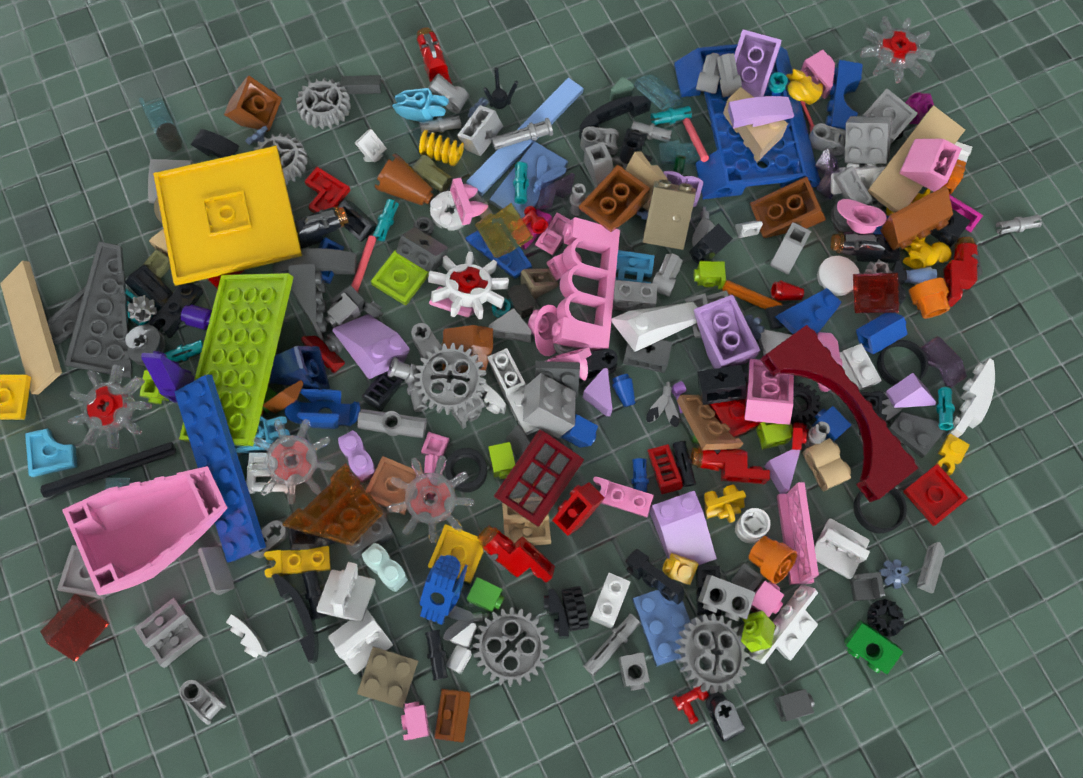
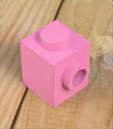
M764 581L755 591L750 610L753 613L763 611L770 617L772 612L776 614L782 607L781 599L784 594L780 592L781 589L776 584Z

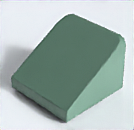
M621 77L610 90L609 102L631 96L634 84Z

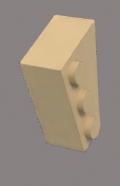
M741 87L727 100L723 112L731 126L732 123L728 113L729 102L754 98ZM781 120L752 127V124L733 129L736 133L739 132L744 140V145L746 148H750L754 154L753 158L758 162L783 137L788 123Z

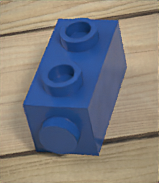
M889 310L856 330L859 344L862 343L866 351L875 354L907 335L906 320L902 315Z

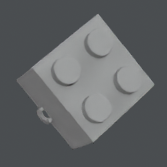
M875 114L850 116L846 122L845 163L886 164L890 157L892 117L875 116Z
M540 373L525 386L524 398L521 401V406H524L523 421L559 439L575 426L576 392Z

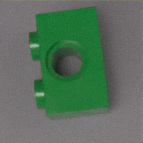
M861 619L844 641L848 647L846 650L857 659L861 656L867 660L868 663L866 665L877 673L882 671L888 674L904 652L901 647ZM871 643L878 645V650L873 654L866 652L867 645Z

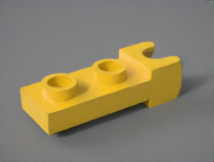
M329 546L307 550H275L264 553L268 561H276L274 567L265 570V576L269 578L274 574L284 576L301 574L312 570H317V572L331 570Z

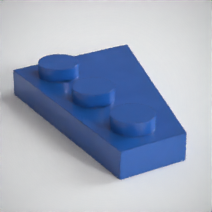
M501 217L465 238L466 242L488 259L497 261V266L514 279L521 276L523 269H533Z
M826 288L778 314L775 318L792 334H795L806 325L818 334L842 302Z

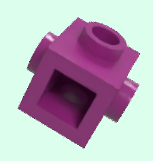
M914 93L905 102L918 113L909 124H919L934 105L931 94Z

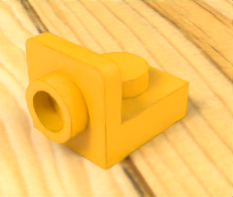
M671 553L669 559L665 560L662 570L672 580L690 585L699 564L697 561Z

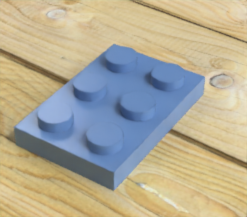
M659 590L634 597L632 601L656 667L680 659L681 655L675 653V650L680 649L681 646L675 642L676 640L683 639L679 635V631L686 630L684 625L690 622L683 601L679 605L674 601H668L661 595Z

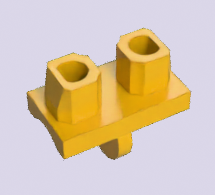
M734 484L723 489V497L718 498L715 491L704 494L705 516L707 519L718 516L719 519L726 518L729 523L735 522V515L741 513V509L745 508L744 498H746L744 490L739 491Z

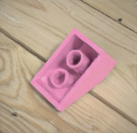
M750 359L745 420L790 425L793 409L794 375L777 374L773 377L761 360Z

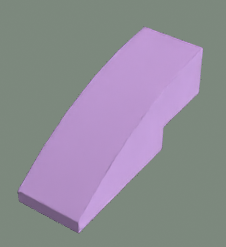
M754 97L732 101L728 105V113L733 128L752 124V127L794 118L789 97Z

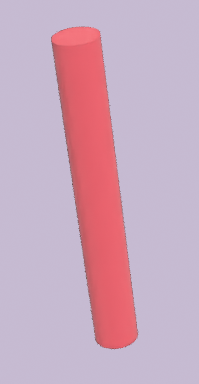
M685 118L683 124L701 161H708L709 156L691 120Z
M371 235L367 239L351 285L357 292L359 291L376 242V237Z

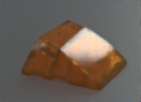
M345 463L330 477L331 483L303 510L298 508L282 525L353 546L383 515V510L369 492L365 491L359 479L352 474L349 466Z

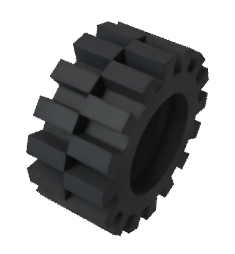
M797 383L793 385V398H803L807 403V408L804 411H798L793 408L791 424L796 422H805L806 424L820 410L821 402H818L820 396L815 395L817 392L815 389L810 390V385L804 387V383H800L798 386Z
M581 586L562 589L563 606L569 631L589 628L588 614Z

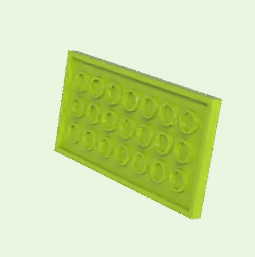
M289 273L221 275L194 381L204 375L213 376L234 445H254L294 278ZM183 422L179 440L190 442Z

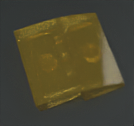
M512 203L495 215L490 213L475 224L494 258L501 257L534 238Z

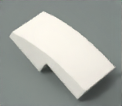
M487 384L480 385L484 388L485 392H478L477 394L481 398L485 397L484 404L487 410L494 414H505L506 403L499 394Z
M231 614L226 623L232 626L231 632L240 637L244 636L241 644L246 646L244 651L255 658L258 655L266 657L268 651L257 633L244 621Z

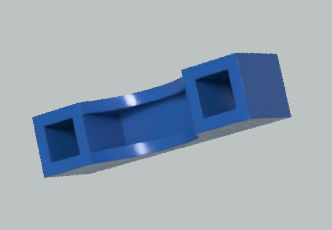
M839 60L837 67L834 69L833 86L829 93L831 100L829 99L827 104L829 116L826 118L825 125L846 130V122L849 117L857 116V112L846 104L844 95L856 91L861 81L863 64Z

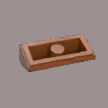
M300 380L264 403L263 407L275 414L297 400L303 386V381Z
M442 689L434 739L464 742L471 696L469 692Z

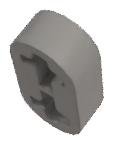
M272 521L261 529L264 541H266V548L261 552L252 553L253 557H265V552L274 550L286 539L288 529L281 521ZM274 527L281 528L280 536L273 535L272 529Z

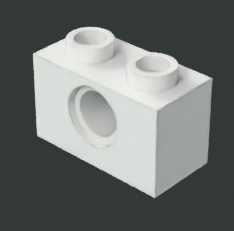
M608 573L590 620L611 629L618 616L630 581Z

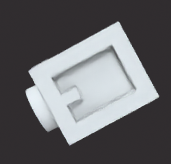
M372 129L367 130L355 142L365 155L363 158L365 162H377L382 158V153L387 149Z

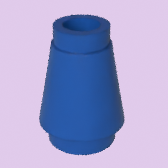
M629 374L613 378L612 387L623 407L636 404L633 381Z

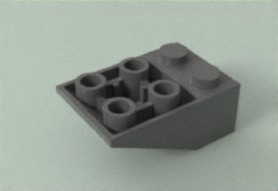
M315 264L289 265V274L294 277L291 291L320 340H324V332H327L326 319H323V313L327 312L326 301L323 300V293H326V284L324 280L322 281V273L317 270Z

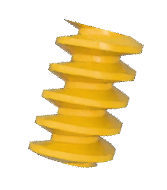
M423 131L419 143L420 155H427L430 159L434 157L436 161L442 159L443 163L447 164L449 162L451 166H455L459 162L464 150L463 142L457 147V140H454L451 145L449 137L442 142V135L435 139L434 132L428 137V131Z

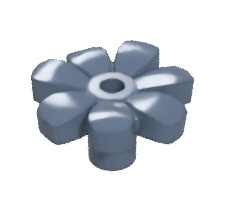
M484 97L480 98L479 102L470 108L468 117L471 118L480 105L485 107L489 101Z
M263 126L257 130V133L245 140L246 143L250 145L251 143L264 142L263 137L268 128Z
M752 315L745 316V320L755 340H759L761 338L760 333H763L765 330L764 326L760 325L762 319L759 317L753 319Z
M895 559L893 562L887 560L883 563L886 569L882 568L879 572H881L882 577H886L883 580L885 585L889 586L892 584L894 589L901 588V583H908L909 578L905 574L909 572V568L907 566L901 567L900 560Z

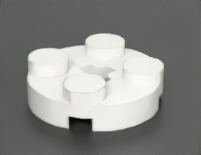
M450 191L442 192L431 200V218L437 227L455 231L465 226L461 223ZM450 207L455 208L453 214L450 212L446 213L445 211Z

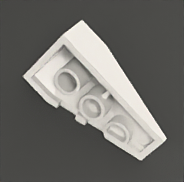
M693 302L631 310L612 318L611 322L634 352L696 324L697 321L693 310L698 307Z

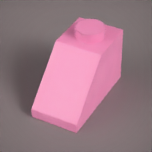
M821 50L804 61L801 71L805 73L806 77L811 76L812 82L815 84H822L823 94L821 96L823 99H826L833 86L835 62L824 50Z

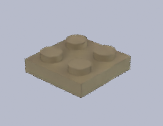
M373 646L357 694L403 708L418 660Z

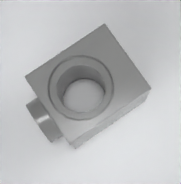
M644 653L622 656L618 659L624 688L630 686L631 691L645 688L644 683H648L650 680ZM630 666H636L640 670V677L638 679H633L629 676L628 669Z

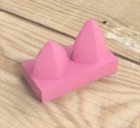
M461 178L453 179L450 192L461 223L466 225L471 223L472 217L482 214L488 208V205L478 201H469L470 198L475 196L478 189L472 185L463 184Z
M586 347L555 355L546 361L580 363L579 377L586 381L588 374L586 358L592 354L590 348Z

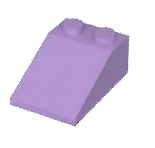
M742 30L734 55L742 88L753 97H763L782 40Z
M733 295L693 310L707 356L714 369L742 365L749 362L750 359L757 357L761 350Z
M369 314L337 326L332 330L368 379L388 371L394 357L404 363L410 351V348L397 332Z
M695 491L652 505L649 513L668 559L671 553L697 561L699 565L717 559L704 513Z

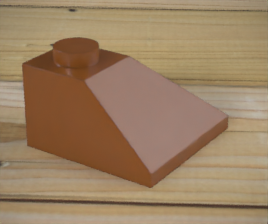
M247 76L230 98L224 115L240 126L257 130L266 126L268 128L266 132L271 129L282 98L251 76Z
M469 325L443 330V344L446 345L447 349L451 348L452 343L455 344L457 350L461 345L464 346V352L471 349V357L474 355L479 357L476 363L483 362V367L479 370L486 371L489 362L487 357L491 355L493 350V328ZM445 364L442 366V371L446 368ZM460 365L457 368L458 373H465L468 370L466 365Z

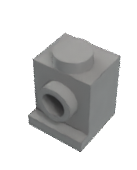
M345 293L341 294L342 300L333 303L327 311L328 316L325 319L333 328L361 316L358 306Z
M473 399L474 407L467 404V412H464L462 408H458V415H456L454 409L450 410L462 429L467 427V421L472 422L481 415L482 408L485 407L482 399L480 401Z

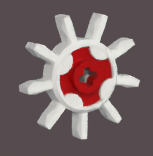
M468 252L465 264L456 266L447 256H444L442 266L448 273L429 272V283L445 286L431 292V301L434 303L449 298L453 302L450 315L452 317L458 314L462 306L473 307L477 318L482 319V304L486 301L501 309L504 304V297L491 290L508 289L509 279L491 278L490 275L496 271L497 261L493 260L482 268L473 264V252Z

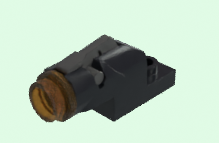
M331 207L294 220L301 249L320 243L323 240L322 235L334 232L338 228L344 227V224L349 223L343 207Z
M838 232L831 237L832 251L845 255H854L857 261L877 262L880 259L884 263H895L900 260L899 248L892 250L888 242L884 240V234Z

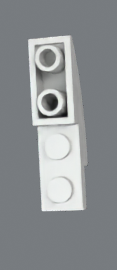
M506 348L488 356L490 366L515 420L521 425L526 435L538 431V428L523 421L524 406H521V401L524 398L526 383L508 349Z
M988 359L984 364L980 362L972 372L975 374L973 379H968L962 387L965 391L960 398L965 400V402L959 409L961 411L959 417H954V427L947 435L952 434L958 438L965 432L968 426L973 429L982 422L994 392V360Z

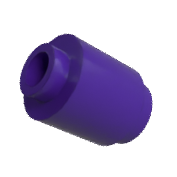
M186 305L181 312V321L185 322L188 326L207 330L212 310L196 305Z

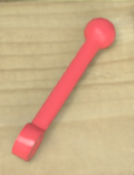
M800 101L804 113L809 122L811 133L815 125L813 124V121L808 112L805 102Z

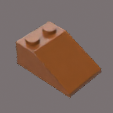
M617 165L579 205V209L604 228L613 232L633 217L648 201L650 187Z
M804 177L750 203L756 221H762L763 225L760 231L763 238L787 233L792 222L807 229L826 220L808 177Z

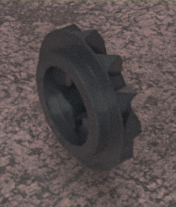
M887 599L878 600L868 609V624L885 637L895 636L903 629L905 621L902 613L903 609L899 608L896 602ZM886 612H888V616H892V618L894 619L888 621L887 625L886 621L882 618H878V616L884 615Z

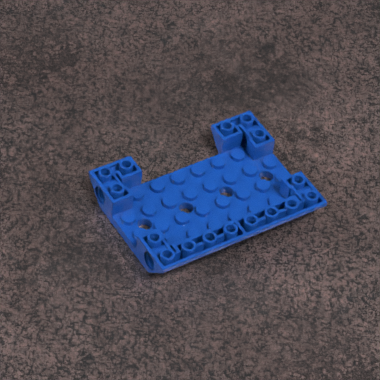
M738 44L696 48L676 61L674 67L681 97L698 96L701 94L700 90H696V86L707 55L717 53L720 56L728 53H734L735 55ZM781 46L771 75L776 72H781L785 75L793 73L788 52ZM720 79L716 94L704 92L717 151L708 155V161L702 162L699 160L695 164L698 178L703 181L702 199L742 195L745 187L780 183V188H783L804 177H808L812 187L821 186L801 103L788 94L787 85L781 93L770 91L767 85L763 96L789 97L794 118L784 120L788 125L783 137L758 161L764 162L767 165L766 168H761L757 165L758 162L753 158L754 154L750 148H746L739 132H735L724 116L723 112L727 100L731 96H722Z

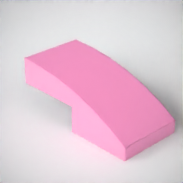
M556 213L546 231L538 238L535 246L553 256L564 242L563 228L571 220Z

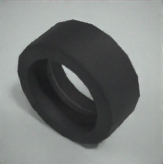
M460 448L454 451L445 463V475L449 485L463 493L479 489L487 478V463L483 455L471 448ZM471 458L477 462L479 474L474 481L463 483L455 478L453 468L458 460Z

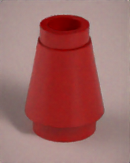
M782 280L779 282L775 281L771 288V297L775 298L776 301L802 300L804 296L803 288Z

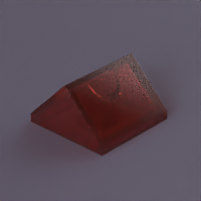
M898 273L853 274L855 313H899L900 280Z
M74 594L40 632L48 645L76 662L110 623L78 595Z

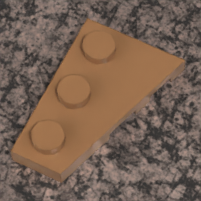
M699 395L679 396L677 402L702 450L741 448L743 442L739 438H734L729 433L730 428L725 423L721 424L714 417L715 412L708 404L702 405Z

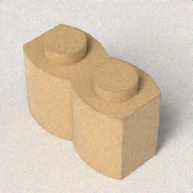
M830 438L820 444L806 448L802 452L823 492L851 478L849 465L840 458V448Z

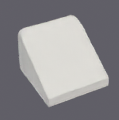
M750 221L736 224L735 228L738 237L743 238L758 235L763 224L762 221Z
M471 623L450 641L468 649L477 630L476 624Z
M457 645L446 666L462 674L472 656V652Z

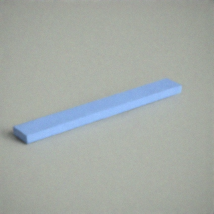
M567 78L517 130L527 127L529 123L536 124L545 121V118H549L552 125L583 93V87ZM531 139L498 149L466 183L478 189L477 193L483 196L535 141Z

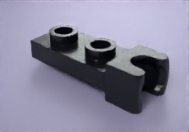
M192 283L179 285L161 310L157 311L156 315H153L149 324L158 331L163 327V331L167 334L166 336L172 338L179 329L178 325L182 322L181 312L186 305H195L204 293L202 288Z
M639 549L634 550L625 560V563L629 565L626 569L627 572L638 580L642 577L646 585L651 588L654 586L666 600L674 601L679 605L684 599V588L649 563V557Z

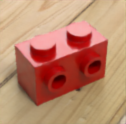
M590 482L582 487L577 485L571 491L569 500H565L558 507L559 512L552 519L567 536L578 530L605 499Z

